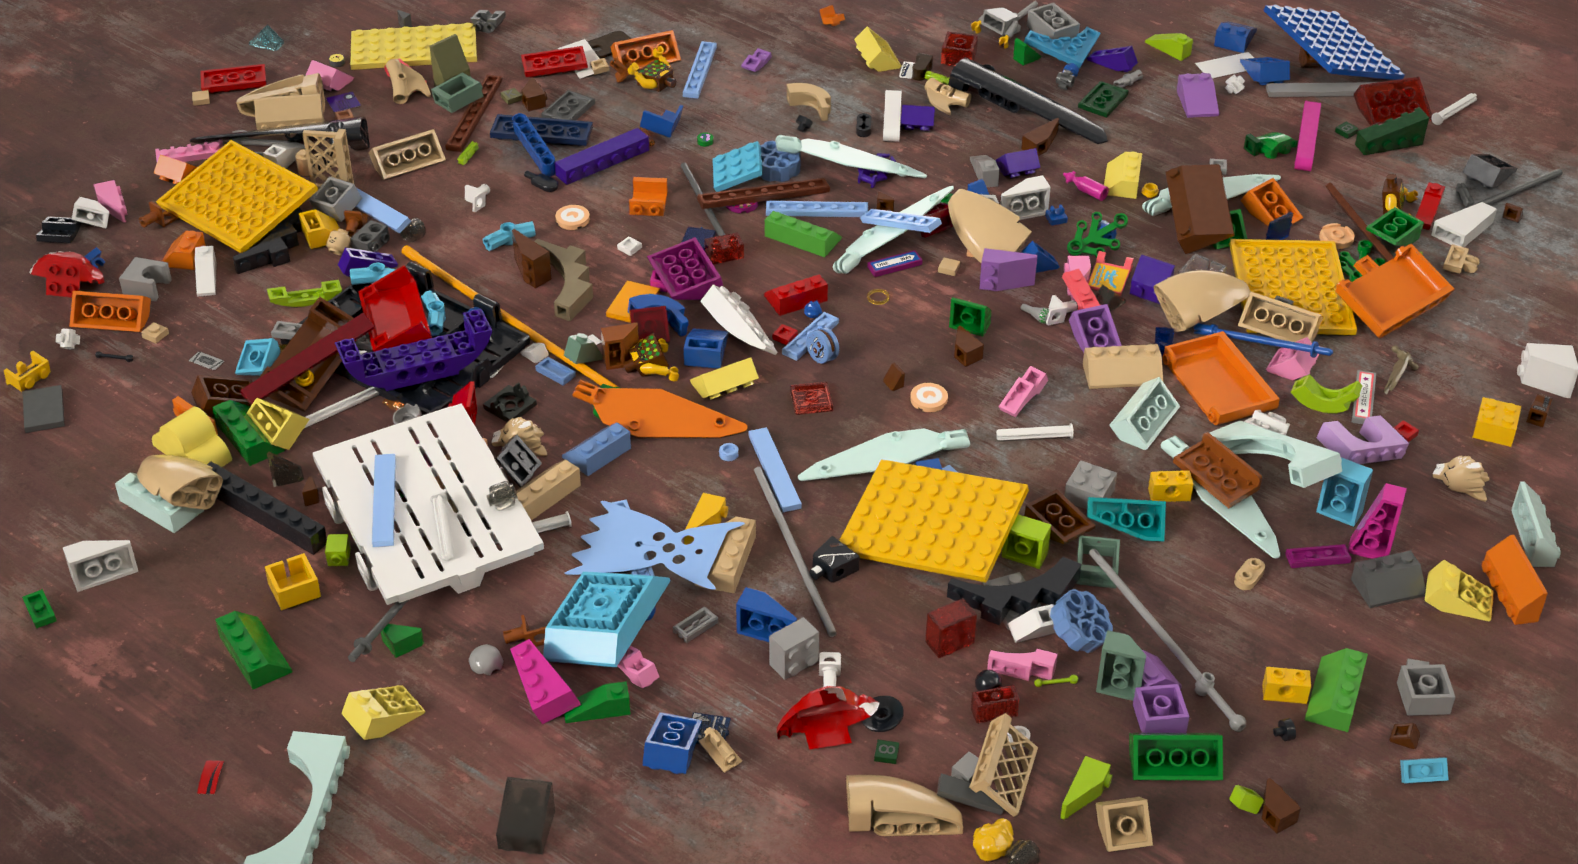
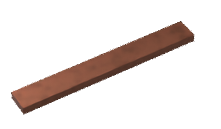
M486 75L481 83L483 97L469 104L446 143V150L463 151L499 88L502 76Z
M825 178L699 194L697 195V200L702 209L827 193L830 192V186Z
M1332 183L1325 185L1330 195L1368 241L1373 244V247L1386 262L1392 260L1394 257L1375 234L1366 230L1367 225L1335 186Z

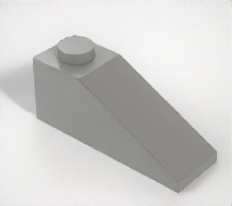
M987 155L971 156L970 161L978 180L983 179L986 187L998 186L999 168L996 161Z

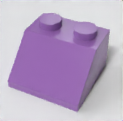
M1142 650L1146 654L1141 687L1178 684L1179 688H1182V685L1157 656Z

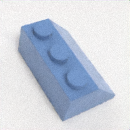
M616 422L562 454V458L574 464L582 473L589 476L631 449L630 431Z

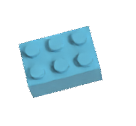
M1341 457L1342 472L1323 480L1316 512L1354 527L1363 513L1373 469Z

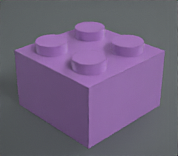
M1178 684L1135 688L1133 707L1141 733L1187 732L1189 714Z

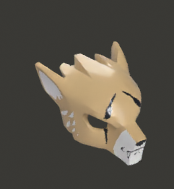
M522 417L512 418L503 429L494 432L493 446L504 447L514 435H518L535 455L547 456V451L540 442V437L544 433L531 420L527 421Z
M1461 455L1448 463L1436 465L1433 478L1443 480L1444 484L1452 491L1466 493L1478 500L1487 501L1483 486H1485L1484 482L1489 481L1487 472H1484L1480 462H1475L1471 456L1462 457Z

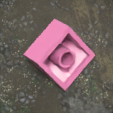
M314 60L311 61L306 75L320 73L323 88L328 91L332 89L339 91L354 79V77Z
M1308 337L1296 341L1297 343L1312 345ZM1281 347L1277 350L1266 370L1269 373L1292 381L1303 378L1310 374V370L1316 364L1319 354L1312 358L1310 352Z

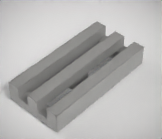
M704 606L673 626V632L675 634L678 633V636L681 639L684 638V642L688 643L716 625L718 617Z

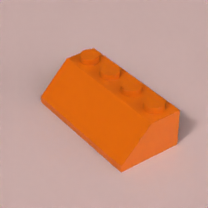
M673 30L614 42L610 47L613 59L617 58L624 65L629 61L635 62L639 65L640 69L655 59L659 60V58L653 56L654 48L658 51L659 46L663 47L662 56L667 59L668 63L681 61Z
M73 291L69 327L142 332L149 318L151 298L138 295Z
M1509 535L1486 552L1485 558L1482 561V570L1487 574L1491 586L1496 590L1499 601L1503 603L1506 613L1511 617L1514 625L1538 622L1548 592L1515 535Z

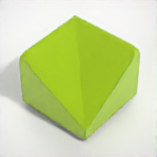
M1235 785L1230 796V801L1235 806L1253 814L1259 812L1264 801L1257 792L1240 785Z

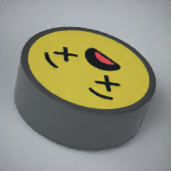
M331 55L329 57V64L333 67L344 65V55Z

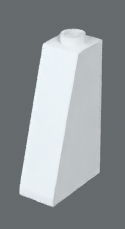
M1483 202L1436 220L1431 235L1450 245L1465 247L1494 223L1497 209Z

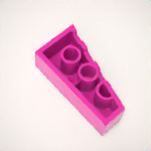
M1387 483L1384 485L1352 534L1348 546L1349 553L1371 559L1390 555L1407 488Z
M530 639L510 649L532 711L542 725L581 705L569 686Z

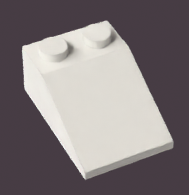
M1043 175L1027 178L1001 194V205L1019 216V220L1043 216L1049 208L1051 187Z
M130 540L81 541L63 547L77 592L138 572Z

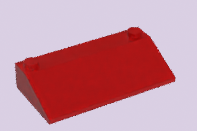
M405 265L358 291L363 313L375 326L369 332L374 352L432 338L416 280Z

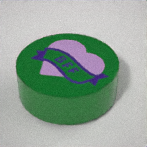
M707 132L700 133L697 136L698 145L703 147L712 145L713 135Z

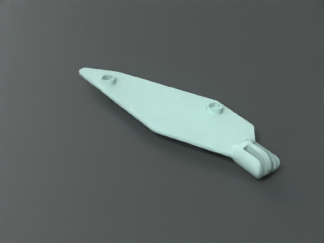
M778 135L775 139L778 151L793 154L802 151L845 166L895 173L902 177H927L926 174L909 166L842 145L837 141L800 140L797 137Z
M1252 174L1223 177L1227 200L1246 193L1271 178L1278 181L1281 179V176ZM1169 189L1160 190L1158 197L1144 202L1142 205L1143 210L1152 216L1170 210L1172 206Z
M949 186L933 193L899 213L924 216L935 205H938L954 189V186ZM876 225L864 231L863 235L846 249V252L834 262L833 270L842 274L849 273L859 264L861 257L898 237L908 229Z
M925 428L900 432L894 431L819 461L799 474L798 479L806 481L875 472L881 459L909 464L942 449L968 448L970 441L965 429L944 431L942 433Z
M1176 435L1161 443V448L1173 459L1176 455L1190 448ZM1193 480V486L1203 502L1272 558L1277 559L1280 557L1276 536L1251 495L1228 509Z

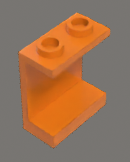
M634 177L633 197L629 199L630 215L664 216L668 194L667 178Z

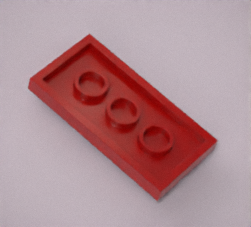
M583 46L521 55L525 77L550 75L552 73H564L588 68Z
M265 64L200 71L201 90H208L209 94L219 91L228 92L237 89L261 88L267 85Z

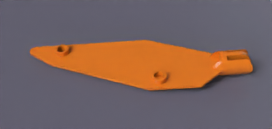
M580 379L575 388L576 391L572 394L573 397L592 404L602 423L610 426L617 422L629 430L630 435L635 437L721 438L747 430V425L741 421L663 389L601 388Z

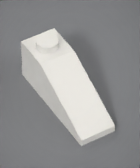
M213 246L195 247L197 297L216 295L217 262Z

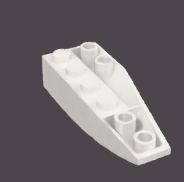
M712 285L702 298L701 303L716 321L738 339L776 355L778 352L773 346V342L769 340L753 314L749 311L750 307L740 300L741 297L736 292L730 293L723 286L717 287Z

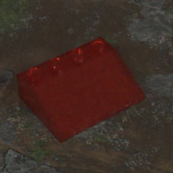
M1420 77L1360 85L1353 94L1358 109L1370 126L1375 124L1381 125L1390 118L1394 120L1401 117V114L1405 112L1408 114L1412 113L1418 107L1426 113L1429 121H1432V113Z

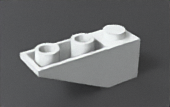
M297 142L273 144L263 152V157L286 169L296 160V153L305 149V145Z

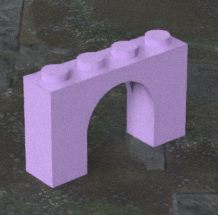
M1381 415L1366 417L1359 433L1368 442L1353 436L1339 421L1324 422L1316 437L1327 449L1338 452L1340 457L1358 464L1402 459L1409 445Z

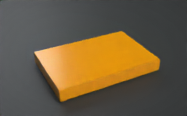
M627 281L606 311V317L631 323L630 314L627 312L629 298L643 294L659 295L660 288Z

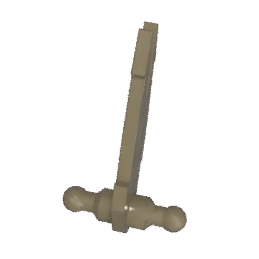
M1397 345L1391 348L1397 354L1399 360L1393 366V371L1385 386L1384 393L1386 395L1389 390L1392 392L1408 365L1414 371L1419 368L1418 364L1413 362L1411 354L1400 350Z

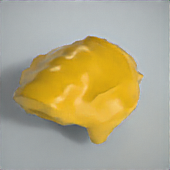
M1001 818L995 821L994 824L988 823L975 830L973 846L980 859L983 861L996 860L1006 856V853L1010 851L1014 841L1013 828L1010 821Z

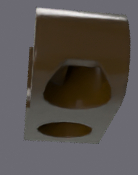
M918 52L916 63L912 67V78L914 80H924L926 71H931L933 67L932 55Z

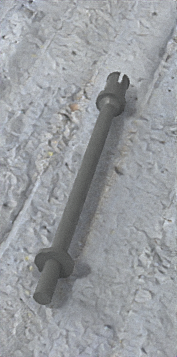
M419 570L417 572L421 579L425 578L422 571ZM409 600L401 603L397 601L365 638L360 637L354 641L355 649L349 654V661L355 662L361 654L366 655L371 652L373 640Z

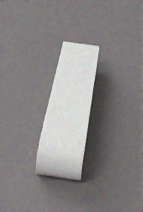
M886 90L883 141L899 142L902 91Z

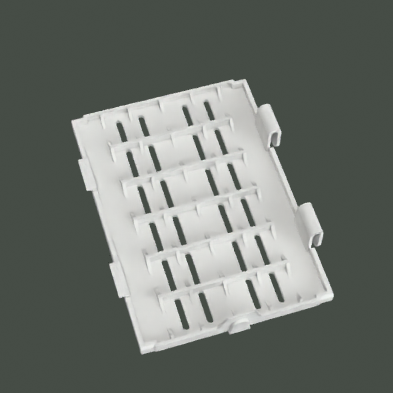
M462 403L313 452L314 461L327 487L332 489L334 502L326 486L322 487L325 504L336 524H341L345 521L361 554L365 553L367 567L360 553H355L358 570L370 591L379 588L387 605L397 601L401 603L449 585L458 594L480 586L485 572L534 555V552L544 549V543L533 526L530 517L517 499L497 465L493 454L480 436ZM427 424H432L438 438L433 436ZM412 429L420 444L415 443L409 430ZM372 442L377 444L381 454H395L394 520L400 533H396L394 529V546L373 547L374 486L370 484L366 473H370L374 481L375 455L377 453ZM445 447L451 460H447L441 448ZM354 448L358 450L363 463L358 461L353 451ZM426 453L433 466H428L422 454ZM454 470H458L464 483H460ZM436 476H439L445 489L440 488L435 479ZM398 489H401L407 502L404 503L397 492ZM437 492H442L447 496L446 509L454 557L449 559V561H445L441 557L434 505L430 500L431 496ZM466 493H471L477 506H473ZM449 499H452L458 513H455L448 502ZM409 513H414L420 526L414 524ZM480 516H484L491 528L490 530L486 529ZM460 523H465L472 535L471 537L466 535ZM423 536L427 537L433 550H428L422 539ZM493 540H498L503 549L502 551L497 549ZM403 543H407L413 557L408 556L402 545ZM478 546L483 555L482 558L478 556L474 547ZM435 561H440L444 569L443 572L439 570ZM419 567L425 578L421 579L415 568Z

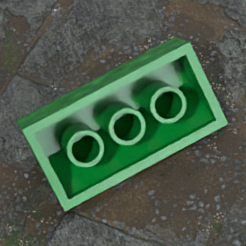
M228 400L214 406L213 411L216 424L249 466L285 451L284 448L272 445L248 416L247 411L251 406L233 400Z
M233 611L215 619L219 637L252 690L292 673L288 662L257 616Z
M1129 733V756L1133 780H1223V735L1218 733Z

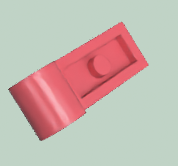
M1080 269L1063 273L1062 279L1077 302L1078 310L1100 306Z

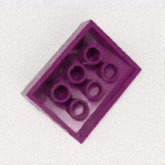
M696 237L647 256L673 300H702L712 285L717 287L723 286L721 276Z

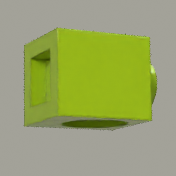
M329 534L325 549L327 565L348 566L351 551L349 535Z

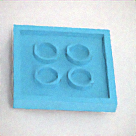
M758 141L748 143L746 146L733 149L728 153L713 158V183L716 192L762 175L761 146Z

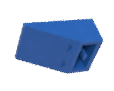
M693 328L687 335L684 345V365L721 368L729 332Z

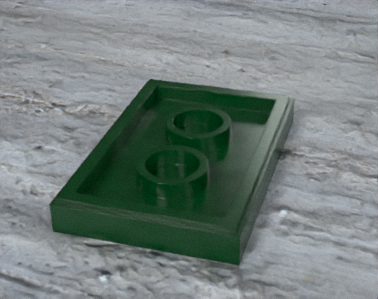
M1100 81L1078 103V108L1107 118L1128 96L1129 91Z

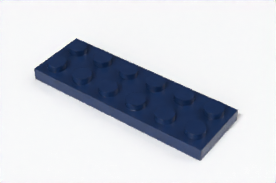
M497 114L490 130V138L519 140L513 128L512 117L514 115ZM527 116L545 143L587 146L593 129V122Z

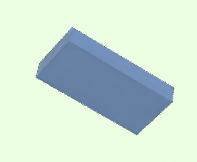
M550 357L545 358L535 366L537 372L563 386L576 377V371Z

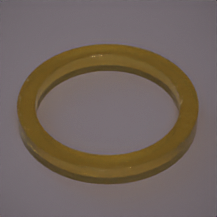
M873 289L868 292L867 299L872 304H885L889 301V293L883 289ZM875 292H881L887 298L883 301H874L870 298V295Z

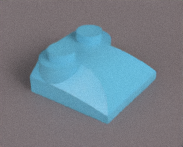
M273 338L246 340L235 374L260 376L266 367H271L280 355L278 341Z

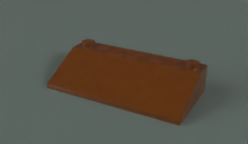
M1219 164L1181 165L1165 172L1177 239L1185 254L1235 236L1221 166Z
M319 296L310 308L308 318L271 367L267 366L260 377L354 318ZM339 352L310 370L314 375V381L309 386H299L293 380L268 397L306 412L342 362Z

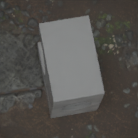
M138 257L133 259L119 278L123 294L145 296L151 298V301H157L159 298L155 283L169 284L172 280L168 262Z

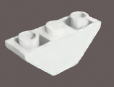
M1050 604L1034 608L1009 622L1008 626L1015 643L1056 633L1053 629V620L1050 617L1051 608L1055 605Z

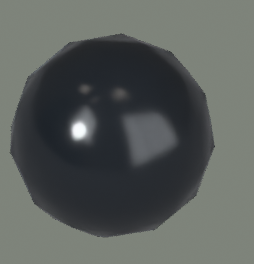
M982 670L975 679V687L980 694L993 696L1001 689L1002 679L994 670Z

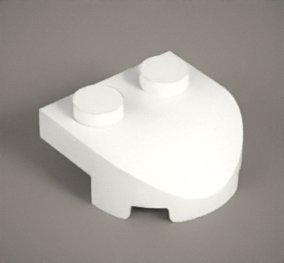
M1255 410L1253 417L1244 421L1283 435L1287 434L1290 426L1289 423L1286 424L1284 417L1273 412H1269L1267 415L1262 413L1261 410Z

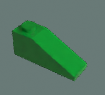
M627 681L604 684L577 697L581 705L564 713L565 723L630 715Z

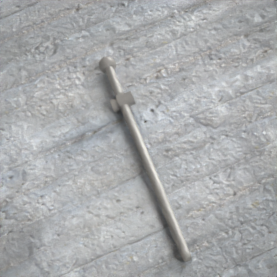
M1091 549L1089 551L1090 556L1196 680L1195 692L1200 696L1208 694L1229 719L1231 729L1238 732L1242 731L1246 727L1247 721L1242 715L1236 714L1213 688L1214 675L1209 672H1204L1202 675L1096 549Z

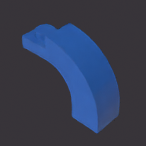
M643 294L629 298L628 313L631 309L666 306L668 323L680 337L687 335L689 321L684 316L685 308L679 302L657 294Z

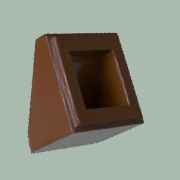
M878 192L877 210L894 212V198Z
M1506 203L1502 217L1519 223L1523 217V208Z
M892 363L883 382L891 391L903 388L905 372L896 363Z
M312 476L308 477L302 492L305 506L317 504L320 501L318 489Z
M1415 723L1394 724L1389 740L1392 743L1416 749L1420 732Z

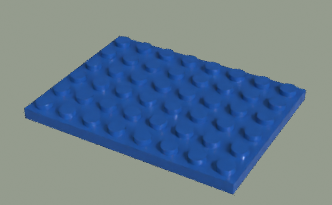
M1266 5L1263 10L1330 74L1403 80L1405 76L1399 67L1393 65L1389 58L1382 55L1383 53L1377 50L1374 44L1368 42L1364 35L1359 34L1357 29L1349 25V22L1343 19L1340 13L1336 11H1316L1311 8L1306 10L1300 7L1291 8L1278 5Z

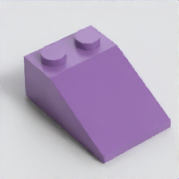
M1187 73L1179 75L1177 93L1187 118L1219 116L1215 86L1211 74Z
M984 248L979 289L1002 291L1034 285L1038 255Z
M1108 304L1072 312L1069 323L1083 353L1085 348L1122 346Z

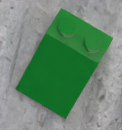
M1394 207L1368 225L1366 230L1394 245L1407 246L1419 239L1424 222Z

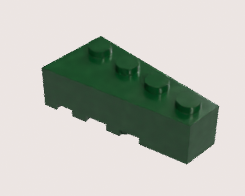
M1418 107L1412 113L1408 114L1405 112L1401 114V117L1394 120L1390 118L1381 125L1375 124L1359 130L1355 145L1363 155L1423 145L1429 117Z

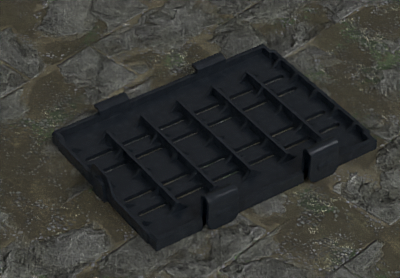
M411 261L408 262L406 268L416 280L420 297L426 291L431 290L444 303L446 320L443 330L445 331L441 332L438 336L465 331L463 313L468 312L471 307L434 290L431 271ZM371 283L351 284L328 302L355 318L363 313L362 306L359 305L361 301L358 291L371 285ZM476 294L473 299V305L483 310L492 329L489 342L475 359V361L480 363L473 361L460 370L459 374L423 382V384H414L386 391L385 388H374L379 392L380 396L401 407H404L407 403L412 406L417 404L423 416L449 407L453 396L469 382L475 383V389L482 387L491 379L490 376L530 344V336L501 322L502 316L499 303L481 294ZM424 307L426 318L428 319V313ZM308 316L298 324H303ZM281 339V344L284 347L290 342L288 339ZM365 350L367 353L374 352L373 350ZM343 362L335 370V373L366 389L373 387L354 378L345 368ZM446 379H449V380H451V381H453V382H455V383L461 385V387L458 386V385H456V384H454V383H452V382H450V381H448V380H446ZM434 389H437V390H439V391H441V392H443V393H445V394H447V395H449V396H451V397H448V396H446V395H444V394H442V393H440V392H438V391H436V390H434Z

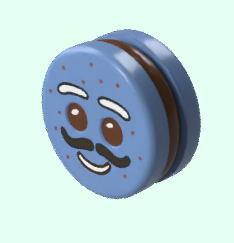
M822 327L808 334L806 340L807 349L814 361L823 364L837 358L839 343L837 337L829 328Z

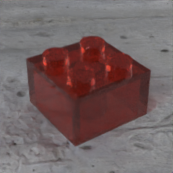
M947 31L942 46L941 64L948 66L956 65L963 58H969L974 61L977 53L978 35Z
M963 598L927 613L925 642L938 658L950 655L964 647H969L975 642L977 614Z

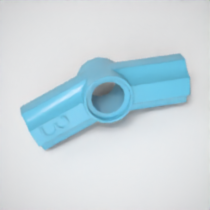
M533 221L516 225L511 222L503 223L500 226V230L483 238V244L488 251L502 245H513V229H516L528 238L534 237L536 233Z
M373 263L367 268L350 269L351 284H372L397 269L385 268L383 263Z
M430 290L421 296V300L428 313L427 321L431 335L438 336L443 332V325L446 320L445 307L436 293Z

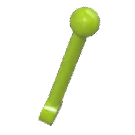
M1071 675L1070 678L1052 680L1036 679L1034 685L1041 687L1046 684L1064 682L1076 684L1078 676Z

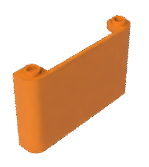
M1412 244L1406 247L1401 246L1396 250V256L1392 260L1351 282L1349 279H1343L1336 285L1335 292L1379 339L1442 303L1454 291V287Z
M1224 331L1165 346L1162 356L1163 363L1168 366L1206 414L1209 421L1215 426L1253 416L1255 410H1261L1264 413L1278 408L1280 398Z

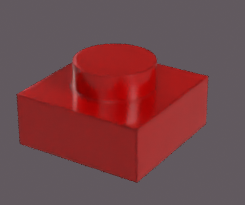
M782 324L772 334V339L787 345L798 335V330Z
M1404 420L1393 427L1407 442L1418 436L1419 430Z

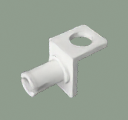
M482 184L478 188L470 185L465 186V200L473 203L472 211L477 212L485 206L486 195L490 193V188L487 184Z
M1052 295L1046 324L1063 323L1066 313L1077 310V303L1074 300L1062 302L1056 295Z
M820 652L819 676H823L824 687L836 686V676L841 675V654L839 652ZM827 658H833V659H835V661H824V660L827 659Z

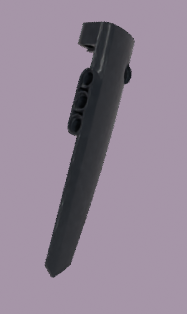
M963 58L954 66L950 74L948 85L952 88L965 92L969 86L978 89V93L982 98L1008 111L1017 113L1022 107L1049 121L1059 118V126L1096 144L1108 142L1106 133L1101 127L1043 94L996 72L992 65H982L969 58Z
M365 117L190 139V142L204 143L219 141L220 139L229 140L241 137L284 134L290 142L303 143L304 130L338 132L339 129H346L347 142L351 149L361 150L370 148L368 125ZM290 133H296L294 137H290ZM308 136L309 140L318 141L315 137ZM326 137V138L324 139V140L329 139L330 144H333V143H334L333 138H328V137Z

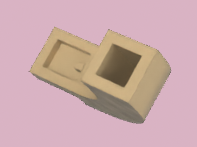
M807 83L787 84V100L790 106H811L818 111L821 121L828 120V114L831 111V96L827 91Z

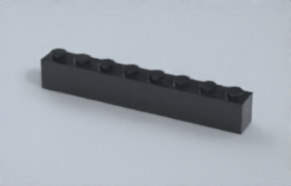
M212 461L207 464L223 478V483L216 499L312 555L326 545L325 526Z

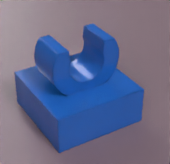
M1059 204V208L1055 209L1054 206H1051L1050 210H1046L1045 216L1051 226L1067 223L1068 217L1064 212L1062 204Z
M97 247L84 256L96 268L98 266L95 263L102 267L104 266L105 261L100 258L102 252Z

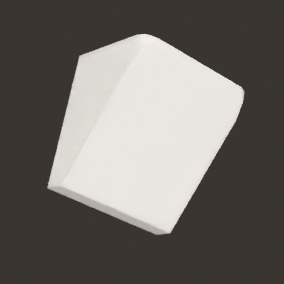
M533 343L520 352L521 355L534 363L540 362L549 355L544 343Z

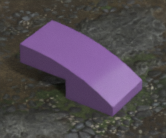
M757 48L753 55H748L741 67L756 72L771 59V52Z

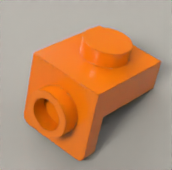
M833 5L820 9L823 24L836 26L840 24V21L845 20L844 14H835Z

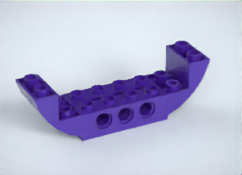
M482 309L463 313L465 331L402 344L362 355L353 338L335 342V345L345 368L354 378L366 385L385 388L386 391L459 374L460 370L472 363L485 349L491 337L492 329Z

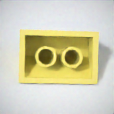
M868 26L854 39L857 43V49L862 52L861 56L867 61L866 65L870 69L874 68L880 72L902 67L888 42Z
M1124 152L1107 163L1104 186L1109 188L1108 196L1136 199L1142 153Z
M750 357L690 379V382L702 398L710 397L711 400L721 396L720 392L726 390L728 394L736 391V386L743 385V388L753 385V380L759 377Z

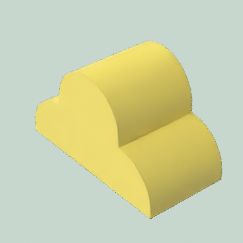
M195 406L161 426L160 431L152 436L153 446L166 455L191 458L206 465L212 461L220 467L232 461L228 447L216 435L214 425L204 411Z

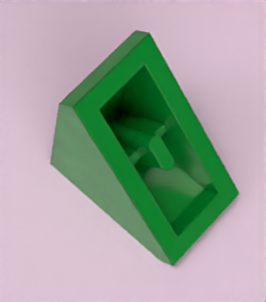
M1015 39L1013 55L1015 61L1024 66L1042 57L1020 39Z
M388 624L381 631L382 641L395 658L423 646L424 643L422 628Z

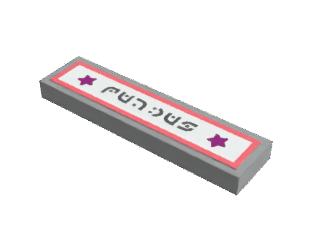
M1357 370L1356 381H1359L1363 387L1359 398L1353 402L1351 422L1363 424L1366 417H1372L1376 373Z

